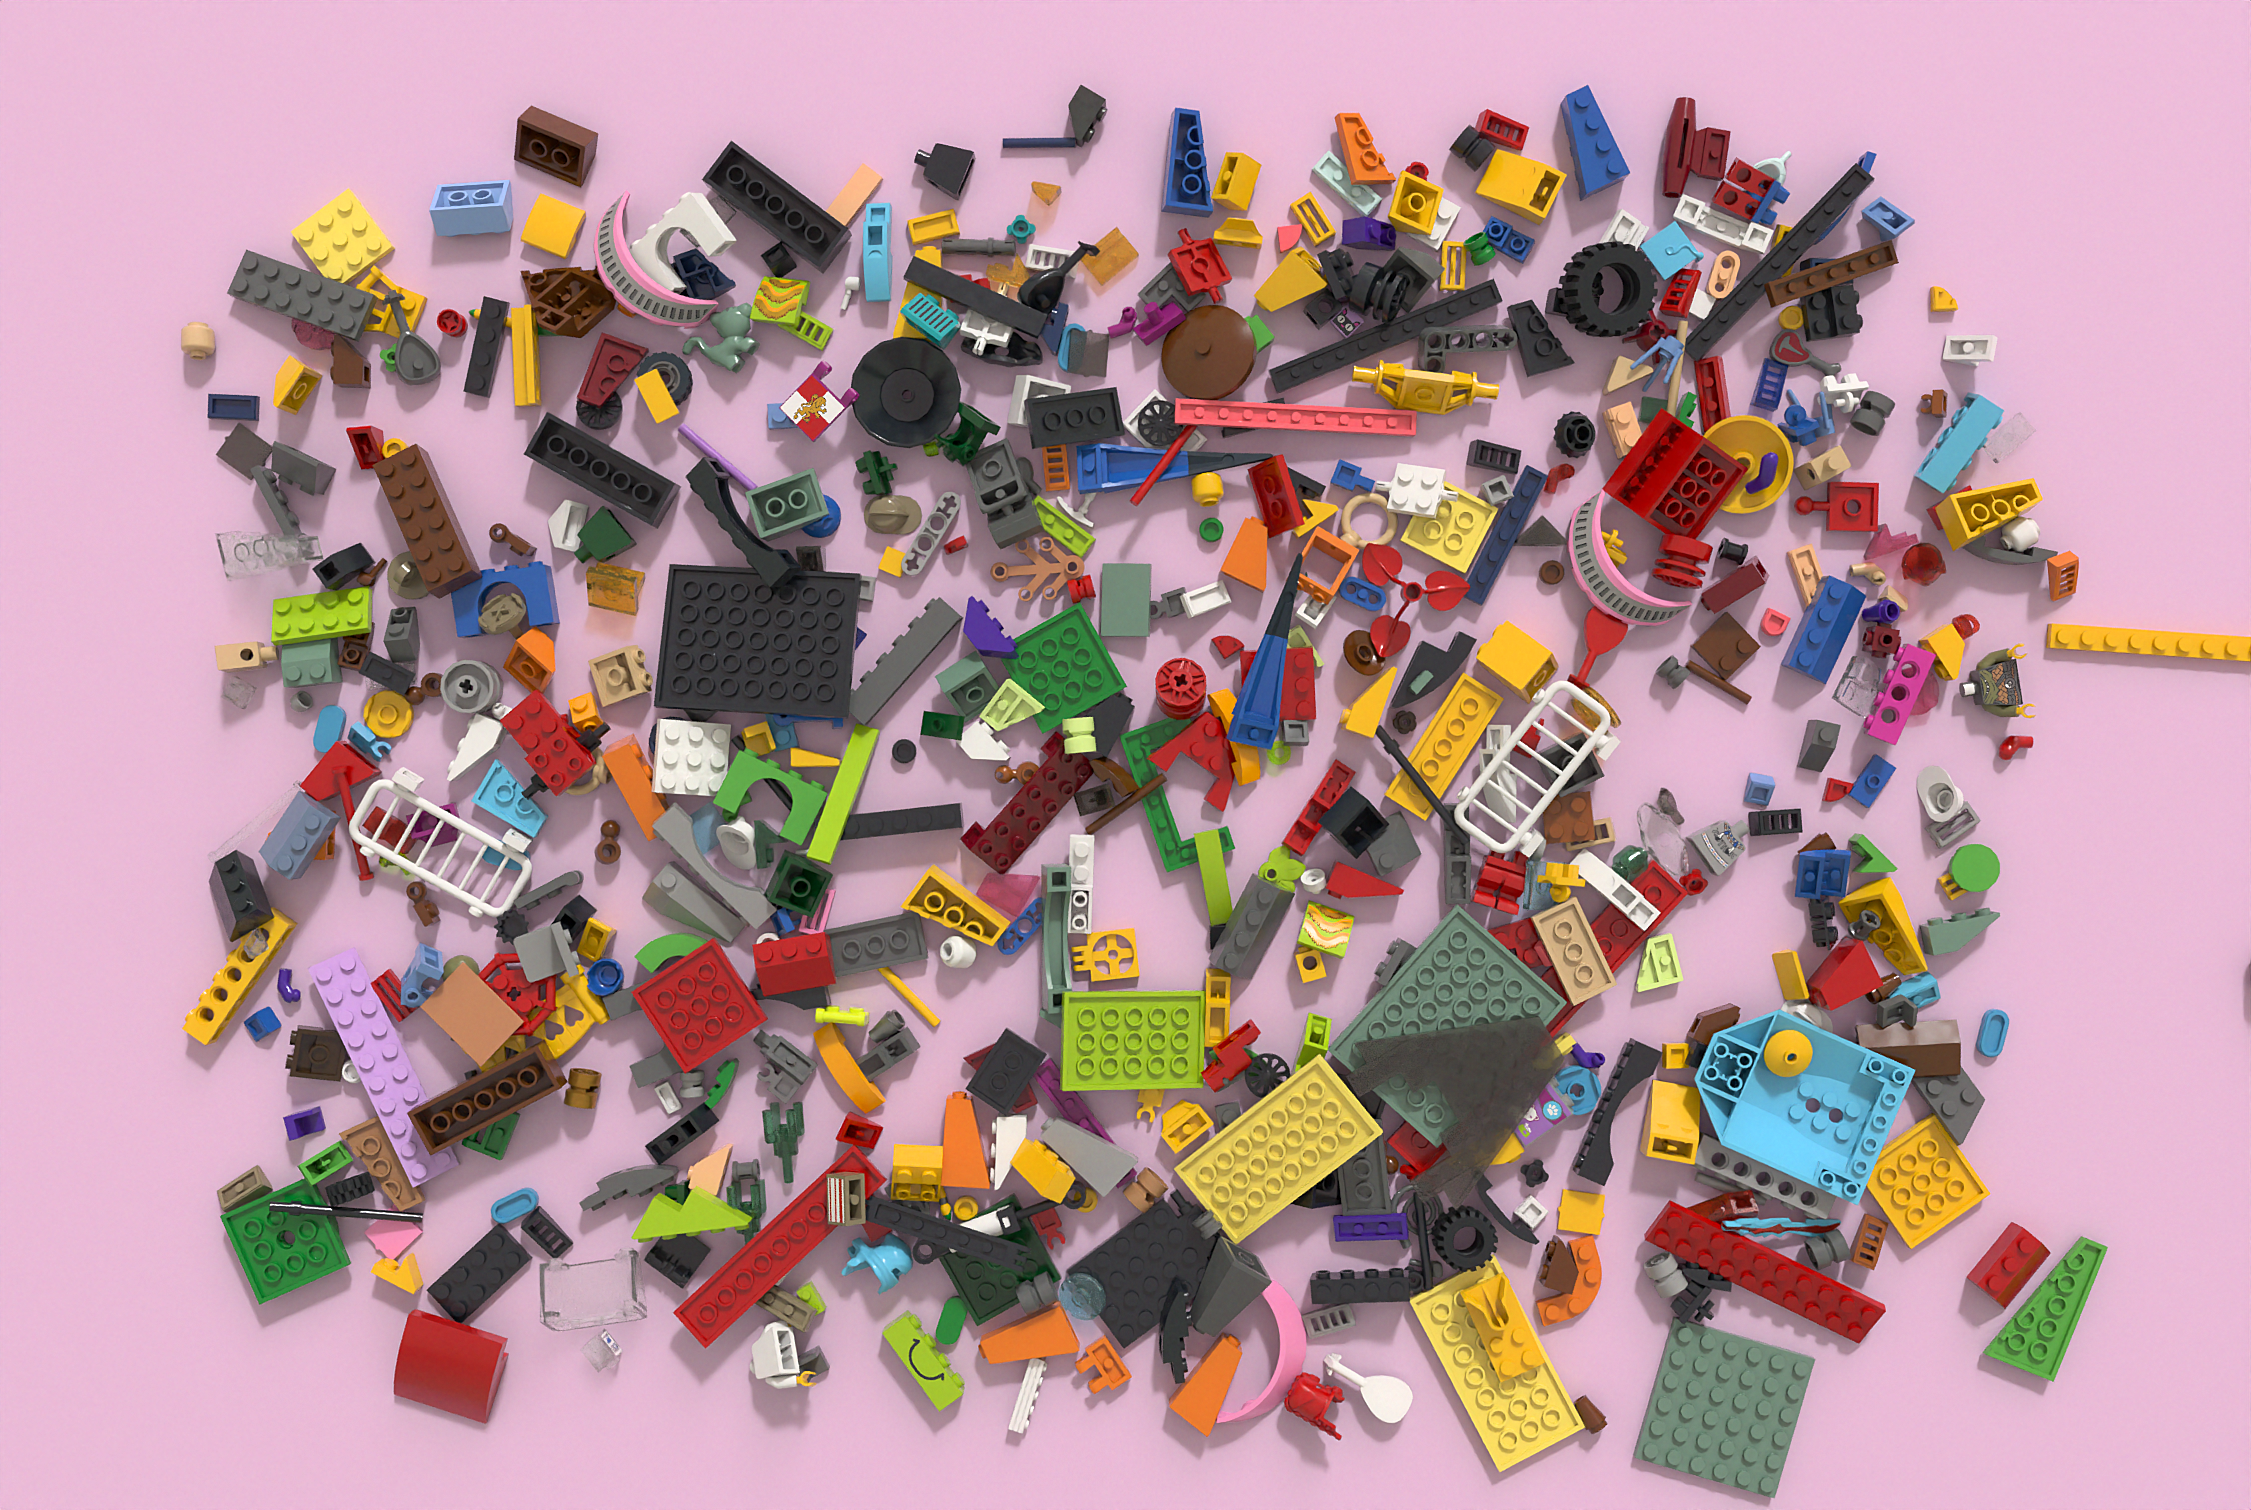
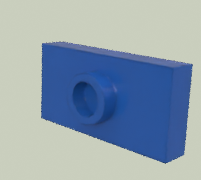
M1874 754L1847 795L1864 807L1869 808L1896 770V767L1877 754Z

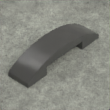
M1985 536L1962 547L1979 558L2007 565L2041 562L2058 554L2057 551L2038 547L2027 548L2023 554L1985 547Z

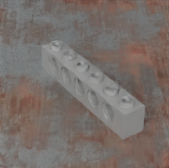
M1699 1131V1142L1695 1164H1692L1693 1167L1702 1171H1706L1707 1168L1713 1170L1716 1177L1728 1181L1729 1178L1736 1180L1737 1186L1750 1191L1751 1187L1759 1190L1758 1194L1766 1199L1772 1200L1775 1197L1782 1200L1780 1204L1794 1210L1795 1207L1803 1209V1214L1817 1220L1818 1216L1827 1219L1837 1196L1721 1145L1719 1139ZM1720 1152V1160L1712 1163V1156ZM1739 1162H1743L1742 1170L1734 1172V1166ZM1760 1172H1765L1764 1180L1757 1182V1175ZM1782 1182H1787V1188L1780 1192L1778 1190L1779 1185ZM1809 1191V1198L1801 1201V1195Z

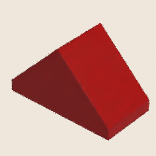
M374 426L349 427L346 429L361 470L373 469L374 464L386 459L382 453L384 445L383 430Z
M850 1111L843 1121L836 1140L874 1149L884 1127Z

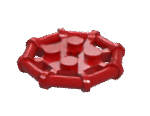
M498 952L494 954V958L477 976L524 1021L523 1025L511 1036H533L538 1027L554 1011L556 1012L558 1008L556 1007V979L558 976L554 974L535 982H529L523 967L520 970L508 969L506 963H521L517 953L501 954ZM499 967L502 973L497 975L492 983L486 981ZM546 985V1002L541 1001V986ZM514 988L521 992V996L516 997V1001L509 997V993ZM538 1006L541 1007V1008H543V1009L534 1017V1019H533L532 1021H530V1019H529V1015L531 1014L530 1012H531L534 1008L536 1009Z

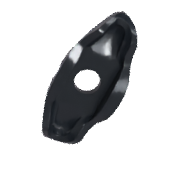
M1014 331L1007 345L1009 353L1006 356L995 353V350L1002 346L988 343L985 345L982 355L975 354L972 350L977 340L965 337L961 344L963 352L988 364L1015 367L1040 365L1043 362L1042 351L1037 343L1024 340Z

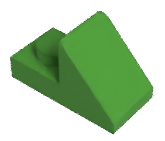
M1855 833L1849 839L1854 845L1852 847L1853 851L1862 858L1865 856L1853 869V872H1895L1898 869L1863 834Z

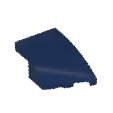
M696 248L673 256L671 266L687 286L679 295L693 299L713 300L736 287L735 281L730 280Z

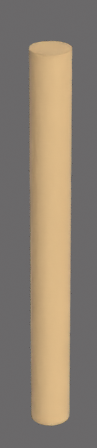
M1678 321L1676 339L1684 345V348L1682 349L1683 354L1678 359L1671 375L1666 411L1674 417L1676 415L1688 321Z

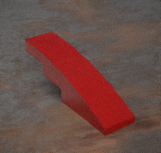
M1335 759L1281 844L1302 857L1322 827L1318 821L1342 796L1356 772Z

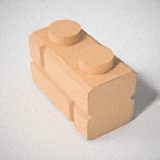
M1631 402L1610 408L1602 413L1612 444L1616 446L1615 452L1618 459L1626 457L1642 435Z

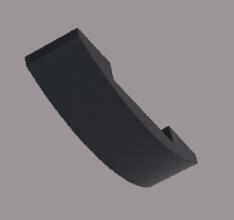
M1470 1166L1475 1189L1493 1217L1513 1235L1526 1242L1538 1244L1540 1241L1520 1218L1513 1224L1486 1193L1493 1185L1477 1166Z

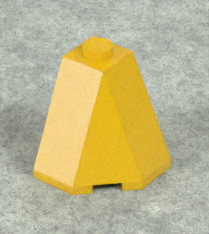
M1302 246L1290 251L1254 294V297L1258 299L1256 301L1257 304L1265 311L1270 310L1273 312L1328 286L1329 282L1326 275L1322 276L1320 273L1322 271L1321 264Z

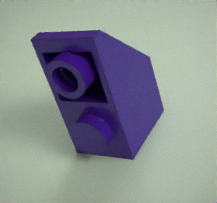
M1366 216L1343 220L1342 245L1360 250H1395L1396 230L1393 225Z

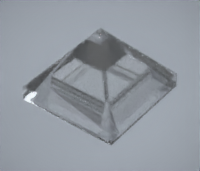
M259 928L252 931L243 946L248 957L251 959L269 949L266 939Z

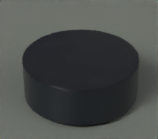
M908 739L898 740L892 748L893 757L900 763L911 762L917 754L916 745Z

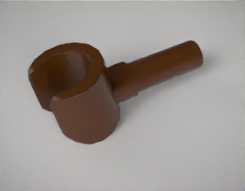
M382 558L370 573L361 571L357 577V582L363 586L372 587L376 582L377 573L387 561Z

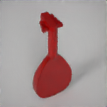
M1593 606L1585 617L1583 627L1588 653L1578 675L1570 674L1567 681L1581 690L1588 688L1590 684L1585 681L1596 657L1613 649L1624 639L1628 630V624L1621 622V619L1611 614H1605L1596 606Z

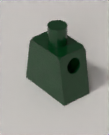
M602 506L578 532L577 536L584 545L577 549L574 554L583 564L593 556L598 562L605 563L634 547L637 543L611 510Z

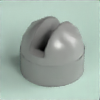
M299 691L290 699L291 708L296 712H304L313 705L311 696L305 691Z

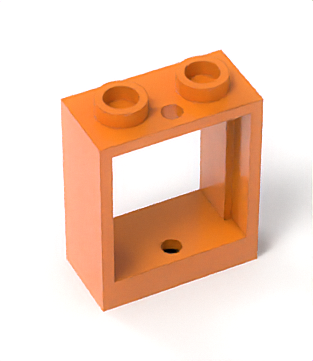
M1317 526L1301 553L1303 555L1302 564L1313 546L1343 563V566L1330 589L1300 573L1297 590L1304 591L1311 595L1315 601L1328 605L1359 550Z

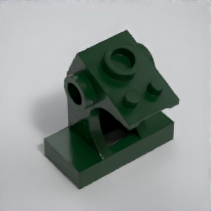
M960 401L958 413L961 423L958 430L954 434H948L946 437L934 434V437L938 441L935 445L939 449L943 447V455L950 462L957 461L964 466L975 457L987 433L997 435L1001 427L973 406Z

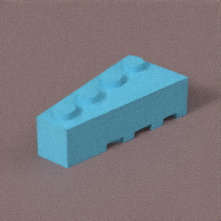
M1967 393L1964 398L1967 404L1960 410H1956L1952 416L1954 424L1952 427L1943 430L1937 441L1940 444L1939 447H1933L1914 475L1943 494L1946 490L1949 491L1957 482L1955 477L1961 470L1964 471L1970 465L1972 454L1976 449L1980 450L1988 439L1986 435L1991 429L1997 428L2003 419L2001 415L2004 410L1979 394Z

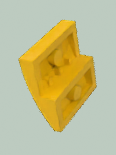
M540 193L525 224L520 238L521 242L566 259L576 243V234L586 218V212Z

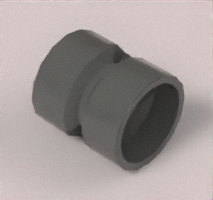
M1867 391L1860 402L1861 409L1855 411L1850 424L1865 434L1879 436L1885 425L1884 418H1888L1891 415L1895 402L1881 393Z
M1838 1229L1824 1233L1823 1238L1816 1236L1804 1241L1809 1259L1816 1270L1831 1266L1832 1261L1840 1263L1851 1258L1846 1240Z
M1047 1271L1035 1276L1033 1282L1026 1280L1015 1285L1018 1299L1027 1315L1040 1310L1042 1304L1047 1307L1059 1301L1057 1290Z

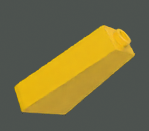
M933 246L922 247V250H916V257L943 268L941 250H937ZM907 282L900 310L919 293L925 297L928 294L934 297L940 303L938 307L943 310V297ZM899 310L893 339L903 336L932 342L905 322Z

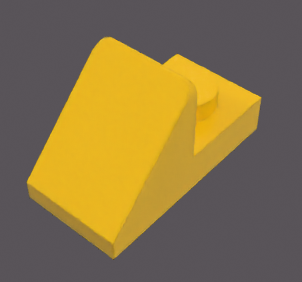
M1302 499L1301 503L1310 515V518L1308 519L1305 515L1303 517L1305 525L1293 529L1292 533L1296 539H1299L1339 510L1336 505Z
M590 917L576 952L594 962L602 959L609 940L617 930L596 918Z
M413 1252L404 1259L401 1267L398 1266V1262L389 1258H382L374 1264L371 1273L412 1294H415L423 1286L422 1277Z

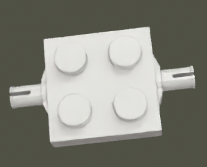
M1001 282L997 293L1006 296L1009 285ZM968 309L960 328V335L977 340L972 351L975 354L982 355L987 343L1007 348L1014 329Z
M1398 463L1392 481L1384 482L1377 480L1375 487L1376 491L1389 492L1388 512L1436 519L1437 510L1442 500L1453 502L1458 500V492L1446 491L1444 489L1446 471L1443 469Z

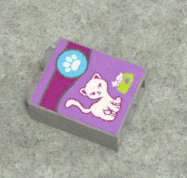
M1545 1070L1497 1102L1496 1105L1497 1110L1525 1147L1573 1115L1574 1112L1572 1099L1567 1093L1562 1094L1557 1088L1560 1085L1552 1073L1548 1075Z

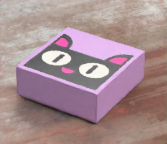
M1347 304L1330 320V323L1346 339L1364 323V320L1357 313L1350 311Z

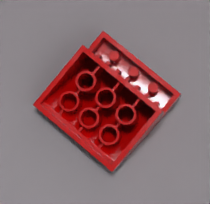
M1661 408L1602 489L1665 534L1679 535L1696 540L1748 471V468Z
M414 1309L408 1315L399 1347L394 1374V1395L486 1424L509 1353L504 1352L508 1338Z

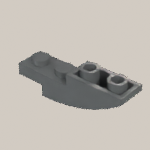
M650 1164L614 1172L601 1178L596 1183L599 1191L584 1198L579 1204L583 1211L589 1208L595 1211L606 1205L604 1200L610 1197L616 1200L627 1194V1191L631 1197L637 1194L643 1197L653 1191L652 1186L658 1183L664 1186L675 1179L673 1175L679 1169L673 1165Z

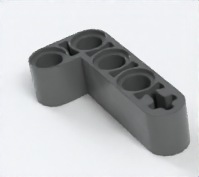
M1501 324L1428 327L1419 334L1418 367L1421 371L1443 373L1445 370L1446 353L1511 350L1517 343V334L1512 329ZM1484 333L1483 341L1476 344L1477 335ZM1436 334V342L1429 346V337ZM1460 334V341L1452 345L1453 336ZM1507 334V337L1503 338L1502 341L1498 340L1497 338H1493V336L1504 337V335ZM1436 359L1434 368L1427 370L1428 362Z

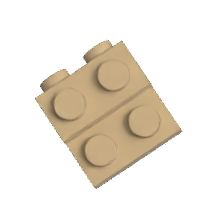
M638 645L626 646L588 660L603 707L652 691L653 678L645 670L643 662H645L646 656L644 651L638 648Z

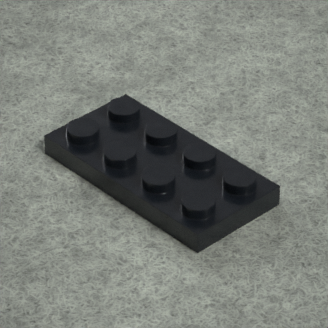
M1117 387L1024 400L1032 449L1125 435Z
M498 1223L435 1281L427 1291L455 1322L463 1323L533 1257L501 1223Z

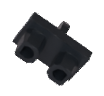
M1691 1279L1685 1290L1694 1297L1693 1300L1688 1303L1678 1295L1670 1305L1675 1313L1679 1315L1678 1320L1681 1323L1685 1324L1696 1310L1699 1312L1695 1315L1694 1319L1699 1323L1704 1317L1709 1320L1714 1318V1314L1710 1310L1715 1304L1710 1299L1705 1305L1702 1304L1712 1292V1288Z

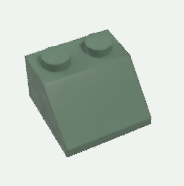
M977 651L972 652L935 676L944 694L958 714L965 716V723L982 713L1000 689Z

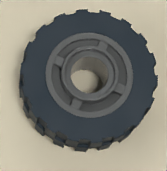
M656 352L650 357L647 356L645 361L639 365L640 368L636 374L638 377L654 369L658 370L661 377L664 375L670 376V382L666 384V387L676 406L688 398V394L692 391V374L680 357L678 358L673 353Z

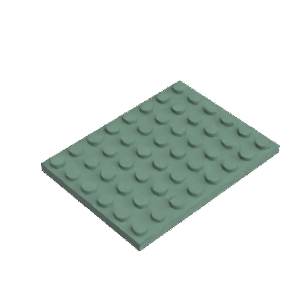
M1456 904L1393 974L1386 987L1383 986L1334 1040L1328 1047V1051L1438 1148L1567 1002Z

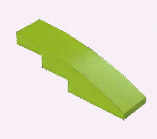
M1218 829L1193 833L1210 924L1213 926L1227 923L1233 908Z

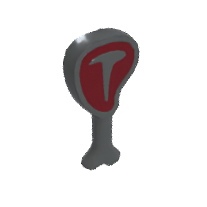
M1785 329L1778 333L1770 346V358L1783 366L1796 367L1809 364L1822 371L1825 376H1835L1842 369L1839 363L1828 364L1813 356L1811 351L1804 347L1799 333L1792 329Z

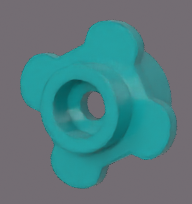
M1017 215L1012 224L1007 227V233L1013 235L1019 244H1025L1027 237L1036 231L1035 225L1030 224L1024 215Z

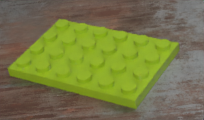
M1062 991L1060 1090L1203 1088L1204 1078L1201 1072L1204 1070L1206 991Z

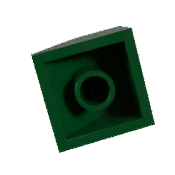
M784 850L765 891V895L768 901L813 918L833 874L805 857Z

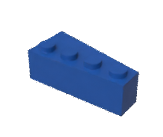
M1586 85L1566 95L1560 105L1566 134L1569 138V149L1571 157H1573L1576 181H1578L1580 201L1625 180L1630 171L1589 86Z
M1175 107L1171 114L1161 212L1209 218L1213 213V205L1210 197L1211 190L1207 176V162L1203 147L1204 140L1200 112L1198 110Z

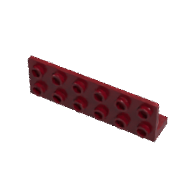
M1057 731L1040 748L1049 758L985 829L975 821L960 838L971 852L1000 875L1005 874L1094 773L1089 763L1090 760L1082 753L1065 754V738Z

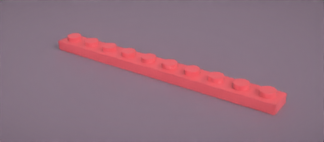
M1175 399V425L1411 437L1416 435L1417 411Z

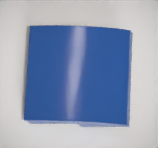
M1813 850L1800 852L1795 897L1819 900L1820 895L1845 897L1851 851Z

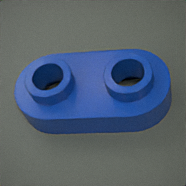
M1347 577L1339 586V593L1344 600L1368 611H1378L1386 603V595L1381 588L1359 578ZM1348 585L1355 587L1353 594L1347 592ZM1370 595L1377 597L1375 604L1369 602Z

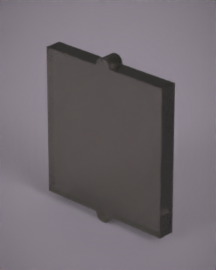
M1070 330L1067 373L1084 375L1085 378L1089 376L1106 377L1109 334L1093 333L1092 330L1087 332Z
M238 423L229 437H225L226 441L216 455L245 477L252 480L254 477L250 469L257 465H266L265 461L272 453V445L243 424Z

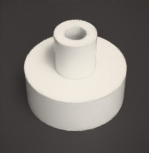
M1321 869L1307 870L1301 876L1303 888L1308 892L1319 894L1326 886L1325 873Z

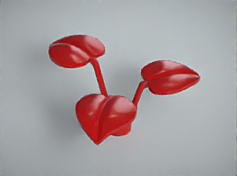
M1368 543L1362 556V567L1366 578L1377 586L1385 585L1389 579L1402 587L1400 596L1404 601L1395 618L1389 615H1382L1375 619L1371 625V641L1378 655L1383 658L1399 652L1410 639L1411 630L1409 624L1399 621L1409 603H1414L1423 594H1428L1427 600L1432 608L1438 611H1447L1454 608L1461 601L1463 596L1469 591L1470 585L1460 576L1448 571H1435L1429 574L1425 579L1427 590L1422 589L1421 585L1417 582L1406 584L1404 581L1394 577L1400 573L1403 566L1400 553L1387 545Z

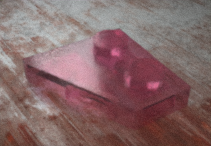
M987 873L976 895L1018 918L1041 877L1039 875Z

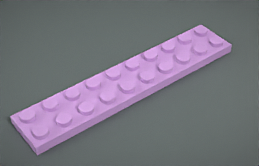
M355 947L307 968L412 1187L458 1166L459 1163L451 1146L430 1156L407 1115L408 1111L428 1100L378 995L370 984L371 980Z

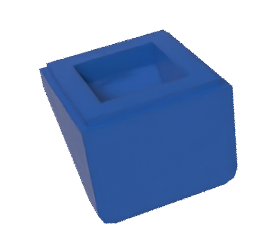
M266 1007L254 1013L244 1021L245 1026L256 1042L282 1026L271 1007Z

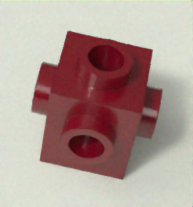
M1877 623V626L1866 627L1862 638V651L1870 652L1872 657L1886 659L1887 655L1896 654L1897 648L1901 645L1900 630L1892 629V624Z

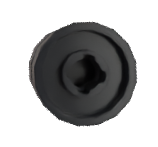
M1468 125L1449 150L1458 158L1466 157L1465 163L1475 172L1496 146L1488 139L1480 140V132L1471 125Z

